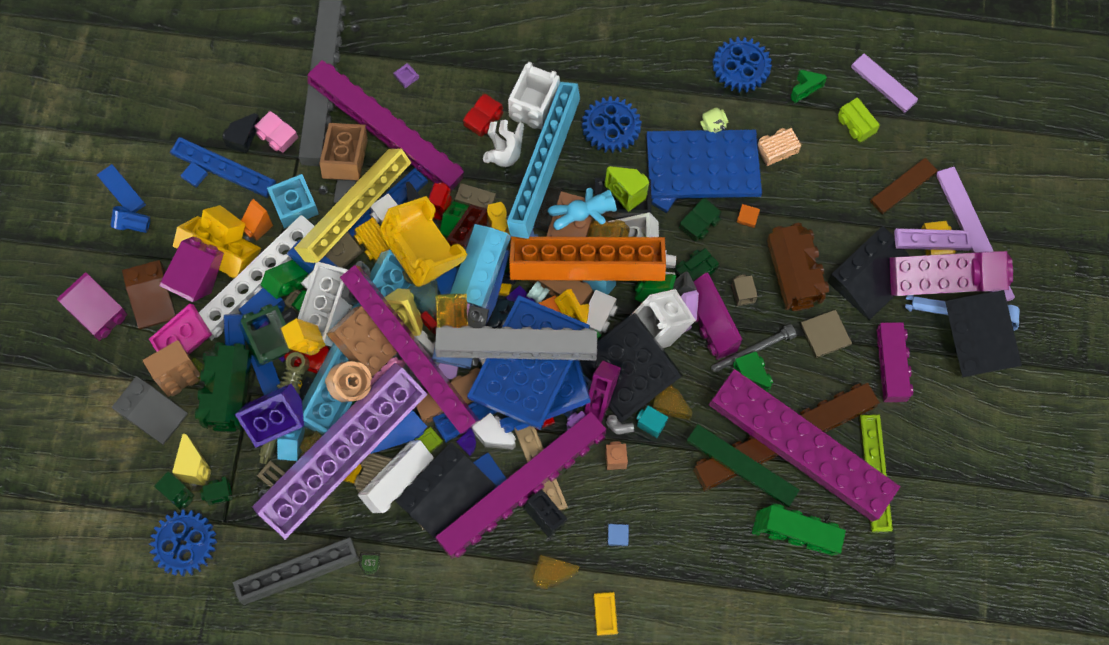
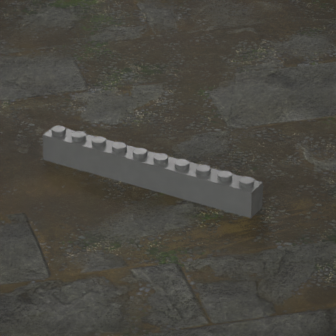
M320 0L310 71L323 60L327 64L333 65L338 72V68H336L337 63L340 62V52H338V49L342 47V36H340V33L344 31V21H342V18L346 15V5H343L342 0ZM308 84L299 159L301 165L320 166V158L328 125L332 123L330 112L334 110V103L310 84Z

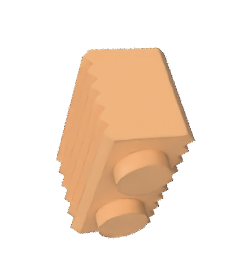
M782 128L773 136L769 137V135L760 138L757 146L766 166H769L799 153L801 143L792 128L786 130Z

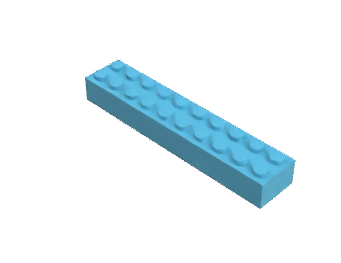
M389 249L381 252L370 273L371 281L385 297L398 288L411 290L413 286L404 279L402 273L404 269L392 251ZM358 300L357 304H354L352 309L361 306ZM334 343L302 401L304 426L321 436L343 416L352 404V402H340L334 399L328 392L325 384V379L332 367L339 363L349 362L347 357Z

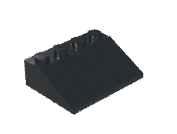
M882 226L831 274L828 283L864 317L871 320L895 297L891 295L890 257L909 256L905 249H896L895 236Z
M1004 290L945 301L963 378L1022 366Z
M450 442L395 501L436 540L437 535L491 493L496 485Z

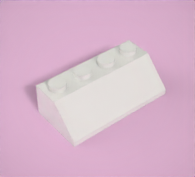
M318 262L315 264L298 319L317 325L325 345L331 347L333 341L326 333L347 315L350 306L341 297L345 284L340 277L348 270Z

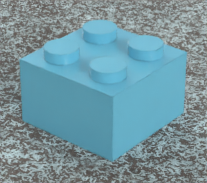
M302 174L267 188L284 228L289 227L300 215L306 219L319 215Z

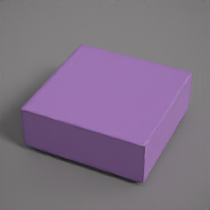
M408 63L393 73L394 77L404 88L419 79V75Z

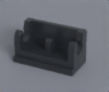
M542 489L525 503V511L548 538L553 536L557 529H561L568 520Z

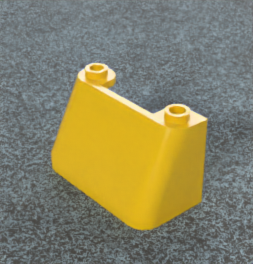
M427 196L388 208L380 227L382 238L417 287L428 284L461 264L468 255L460 244L450 246L432 220L435 206Z

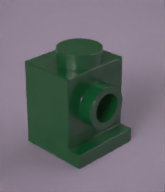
M226 476L222 477L221 482L220 480H213L208 482V485H204L203 489H200L202 500H205L209 506L233 500L230 481Z

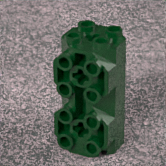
M217 342L214 343V346L209 351H204L203 353L205 365L204 370H201L200 380L205 381V386L198 390V400L200 402L199 407H196L195 419H199L200 425L205 429H208V425L213 426V431L236 432V428L239 431L243 428L235 414L246 404L252 358L250 351L245 349L243 344L236 343L233 346H228Z

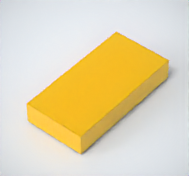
M614 592L594 594L597 636L618 634Z

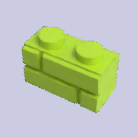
M859 98L840 108L838 113L840 123L846 125L849 128L850 135L854 139L857 138L860 143L878 131L880 124Z

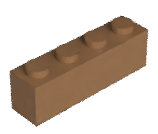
M529 280L533 284L539 281L543 288L550 290L548 294L551 296L556 295L558 297L565 290L572 289L580 305L588 304L593 296L591 286L579 280Z
M479 368L471 370L468 375L463 377L457 376L450 382L467 405L474 402L468 399L467 395L481 370ZM429 392L416 406V410L425 424L433 422V417L444 413Z

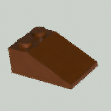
M160 260L122 270L126 290L139 330L169 322L176 316L171 291L160 286V282L166 273L165 267Z

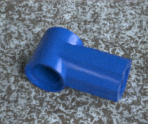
M115 206L113 207L110 226L118 230L131 229L147 233L151 219L150 216L130 212V209L126 207Z

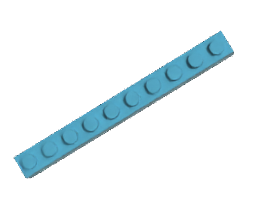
M560 82L507 220L510 236L527 239L530 237L580 101L579 88L576 83Z

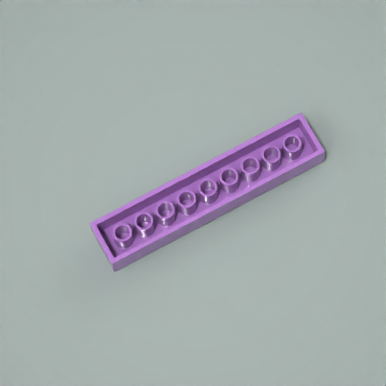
M394 363L371 386L368 395L361 400H357L252 506L253 509L276 532L286 539L428 394L401 366Z

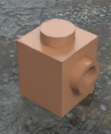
M615 441L609 443L610 445H606L607 470L627 469L626 444Z

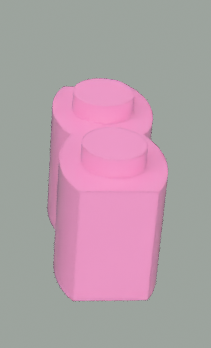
M271 111L255 125L256 135L261 140L270 142L269 145L275 151L279 150L284 153L298 139L296 131Z

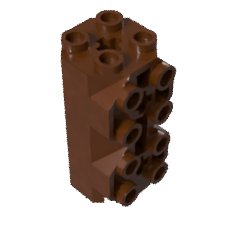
M794 223L784 228L783 226L773 228V233L769 234L767 243L786 310H789L791 307L792 311H800L814 307L813 303L818 301V304L823 303L826 298L825 293L829 292V286L823 278V265L817 264L815 258L819 257V251L817 246L814 247L812 229L807 230L806 227H802L801 223Z

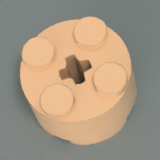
M349 361L332 367L325 379V384L328 392L334 399L340 402H352L361 400L368 395L371 389L372 376L364 364Z

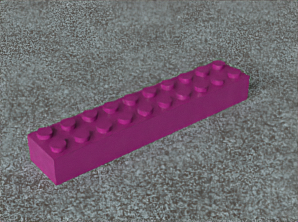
M735 369L730 373L709 403L710 407L872 522L880 519L901 487Z

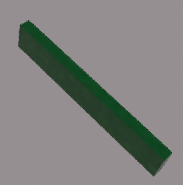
M697 424L687 439L689 444L788 508L800 491V489L699 424Z

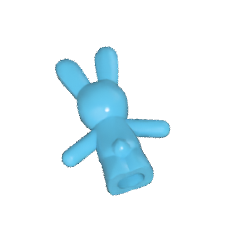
M587 188L585 202L575 200L568 205H553L549 207L548 214L550 216L564 215L553 224L555 230H560L573 221H584L589 215L599 224H604L606 219L601 214L607 211L616 212L617 208L610 190L593 197V189Z

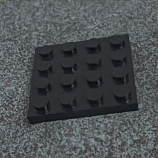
M633 313L597 342L596 360H580L583 373L591 381L602 361L621 368L608 405L621 423L683 376L636 313Z

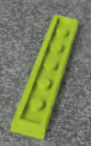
M860 415L863 459L887 477L880 415ZM890 504L879 520L874 522L870 520L871 532L893 531Z

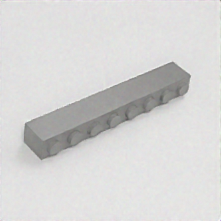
M442 326L441 328L436 327L435 352L436 357L596 360L597 331L589 328L573 330L571 328L553 330L546 327L540 330L530 327H523L521 329H513L511 327L493 329L489 326L482 328Z

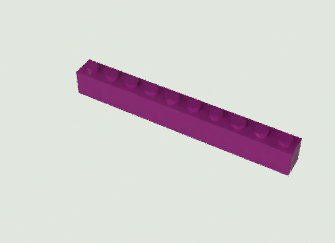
M321 60L307 74L308 84L360 125H366V129L389 148H402L411 161V165L432 182L445 183L452 191L462 181L464 171L460 165L451 162L445 153L437 151L431 142L423 140L417 131L408 128L403 120L394 117L389 109L380 106L375 98L366 95L361 87L352 84L348 77L338 73L333 65Z
M354 265L340 277L459 433L463 434L477 424L480 420L361 266Z
M592 412L588 413L437 535V542L451 559L455 556L456 558L461 557L467 551L466 547L470 544H477L482 539V534L486 531H493L498 526V521L502 518L505 520L514 513V508L518 505L522 507L530 495L536 494L541 489L543 490L544 484L549 480L551 482L560 475L559 472L562 469L570 468L579 455L581 457L585 456L590 451L589 447L594 443L596 445L601 443L605 439L606 428Z

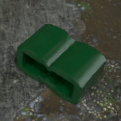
M703 198L681 221L679 228L695 242L699 239L703 240L709 233L708 229L711 226L715 227L720 222L721 211L706 198Z

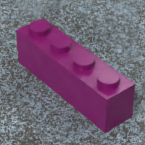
M880 323L876 330L883 402H907L913 395V385L910 384L909 379L911 377V366H908L907 360L910 353L905 341L908 337L907 329H904V323Z

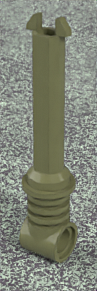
M299 352L290 353L286 358L285 369L287 372L284 371L286 376L282 377L284 381H281L277 388L280 389L292 383L298 395H300L301 392L298 384L301 385L300 380L303 379L301 375H304L309 368V359ZM301 358V365L295 368V360ZM277 439L262 445L259 453L261 455L260 463L267 464L269 459H272Z

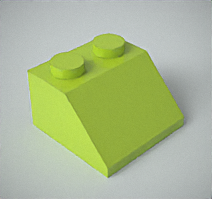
M610 166L606 171L604 185L629 212L646 199L649 180L637 169Z

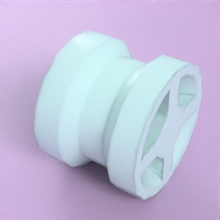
M537 281L527 294V297L533 298L536 303L543 301L550 290L543 288L541 283Z

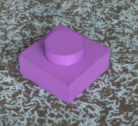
M581 411L578 414L576 412L567 419V429L569 430L586 416L585 413Z

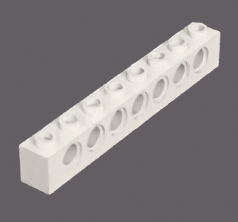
M300 215L199 312L212 334L209 337L211 341L222 334L224 315L240 314L238 309L263 288L261 282L265 271L271 269L268 267L269 264L276 263L274 266L276 267L293 260L289 255L281 253L284 250H290L295 245L296 238H304L314 228V225L304 216ZM257 276H262L260 280L254 281ZM249 289L247 293L240 294L242 290ZM230 302H235L232 307H227ZM215 316H221L219 320L213 321Z

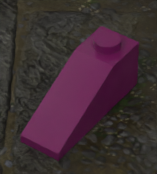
M605 361L601 362L593 376L589 391L591 402L586 404L585 415L592 412L602 423L618 380L620 367Z

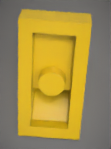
M572 289L565 290L554 299L562 314L587 323L590 305H580Z

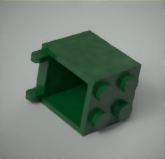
M266 305L260 308L259 313H247L240 320L239 327L257 367L294 351L288 348L281 328L286 323L278 305ZM268 317L269 325L252 331L250 324Z

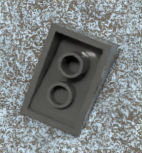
M137 376L111 407L118 415L162 445H165L188 415L187 412Z

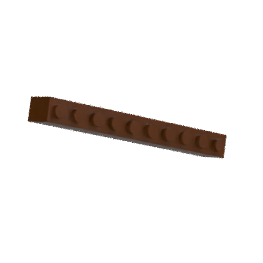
M859 383L853 386L851 391L847 393L842 391L836 394L834 399L829 402L824 400L818 403L817 407L812 410L810 408L800 412V416L826 433L875 409L880 402L868 383L864 385ZM750 436L749 440L744 443L739 441L732 445L759 464L779 456L753 436ZM704 458L696 463L697 466L694 468V473L704 492L738 476L713 458L709 460Z

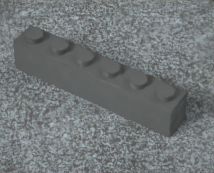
M347 538L234 581L233 585L239 602L246 605L360 560L352 539Z

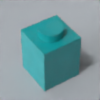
M649 405L645 410L641 409L636 418L639 420L637 427L655 438H658L668 421L666 415Z

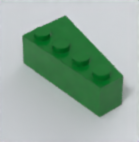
M772 504L758 510L752 530L754 535L759 536L760 533L769 534V539H788L791 545L804 546L806 544L807 549L832 556L841 553L846 530L839 528L838 524L821 522L820 518L814 516H803V513L797 510H785L784 506L779 504Z

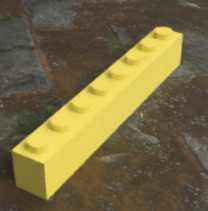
M402 148L388 149L294 247L304 262L318 263L411 164Z

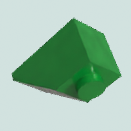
M453 201L443 213L440 228L442 235L449 239H458L465 226L471 206Z
M665 274V281H639L635 287V291H637L635 300L643 303L649 295L673 290L676 275Z

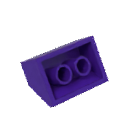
M292 383L245 404L235 414L255 447H259L304 426L302 400Z

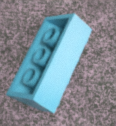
M474 225L466 248L468 255L459 267L449 297L486 309L511 239L508 233L487 226Z

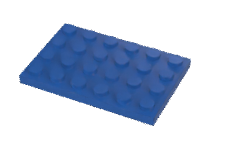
M708 130L647 131L649 179H651V199L761 197L762 189L756 130H722L717 133L709 132Z
M519 295L503 327H511L513 329H521L523 327L540 330L546 327L553 330H561L563 328H571L573 330L590 329L589 324ZM486 358L467 398L541 430L574 360Z

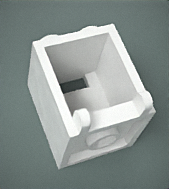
M531 62L525 64L508 99L509 117L516 122L526 123L532 128L542 129L560 84V76H557L555 71L549 73L533 67Z
M676 289L649 295L633 312L638 315L662 348L670 347L696 321Z

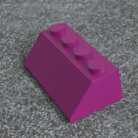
M707 272L694 281L699 293L697 320L695 323L698 322L700 334L709 344L708 350L710 354L714 355L716 360L738 352L742 337Z

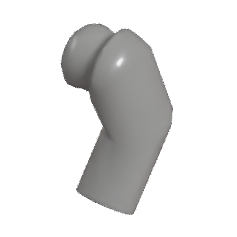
M615 415L607 417L606 424L614 433L625 434L634 432L633 422L622 424Z

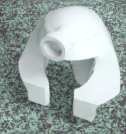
M501 120L499 133L505 137V141L495 133L497 122H490L488 135L492 139L495 149L485 152L483 161L486 163L493 162L500 167L513 165L521 154L524 124L519 122L514 134L507 130L508 121Z

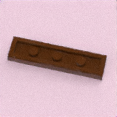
M924 158L873 197L870 202L883 215L934 176L938 170Z

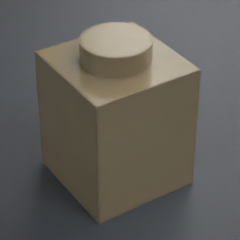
M739 275L733 279L731 287L736 305L742 306L755 303L758 295L752 275Z

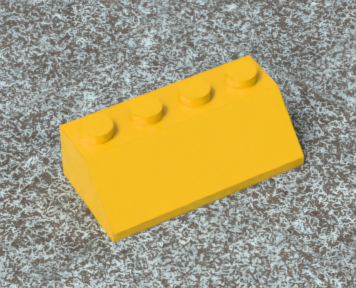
M199 216L178 226L173 242V247L178 249L182 240L197 237L207 245L216 246L219 251L224 253L219 270L231 278H236L261 251V247L243 238L239 241L223 244L200 226L201 217Z

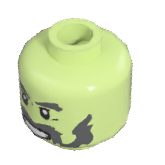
M717 107L703 113V121H700L704 131L708 130L715 133L725 130L726 124L729 123L724 110H720Z

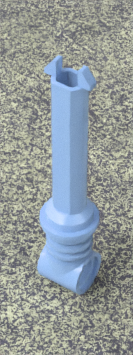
M913 295L906 296V299L912 300V305H905V308L909 311L913 309L948 315L945 301ZM1008 305L1013 330L1015 331L1019 328L1020 309L1017 306Z

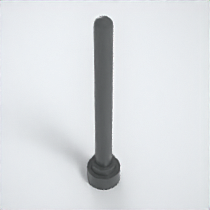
M789 323L783 326L779 333L712 365L711 370L717 372L733 364L736 358L755 351L758 352L783 339L791 340L797 337L796 331L792 324Z

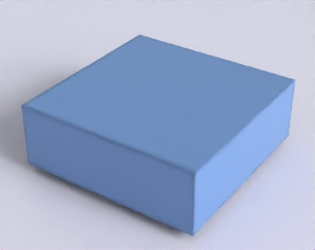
M609 524L608 545L628 546L629 525Z

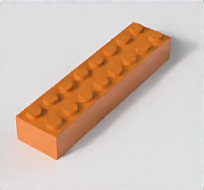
M511 236L510 280L665 281V237H529L527 239Z

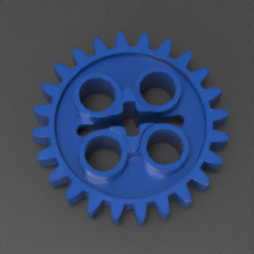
M737 37L736 42L732 39L729 40V44L723 42V46L718 47V51L715 52L713 59V71H716L715 77H720L719 83L725 81L724 87L731 85L732 91L737 87L738 92L741 91V88L748 92L749 87L753 91L756 85L761 87L762 82L765 83L767 77H769L772 67L770 65L771 58H768L769 52H764L765 46L759 48L760 42L753 44V39L747 42L746 37L743 38V41H740L739 37Z
M609 96L608 101L602 98V103L595 100V106L590 104L589 110H585V116L582 119L583 135H587L586 141L592 140L591 146L597 144V150L603 147L605 153L608 149H611L612 153H614L616 148L619 152H621L622 147L628 149V143L634 145V139H638V133L641 130V121H639L640 114H636L637 109H631L632 103L625 105V99L619 102V97H617L615 101H612L611 96ZM621 123H627L628 125L623 126ZM609 135H615L616 137L610 138Z
M182 510L180 516L174 511L173 518L166 515L167 521L160 520L159 522L162 526L160 528L154 527L158 533L151 535L155 541L149 543V545L155 547V549L151 550L150 553L157 555L153 558V561L160 562L158 567L161 569L165 567L164 571L166 573L172 570L174 576L179 571L183 577L186 571L193 575L194 568L200 572L201 564L208 565L205 561L206 558L213 559L209 553L216 551L212 544H216L217 541L212 539V537L217 534L215 531H210L213 525L207 524L209 520L206 517L202 519L200 513L195 516L192 510L188 515L185 510ZM184 525V531L176 534V529ZM198 534H201V540L197 543H193L194 537ZM181 541H184V542L186 541L187 544H186V545H181L180 542H181ZM170 543H173V549L169 552H166V546ZM191 552L190 559L183 561V555Z

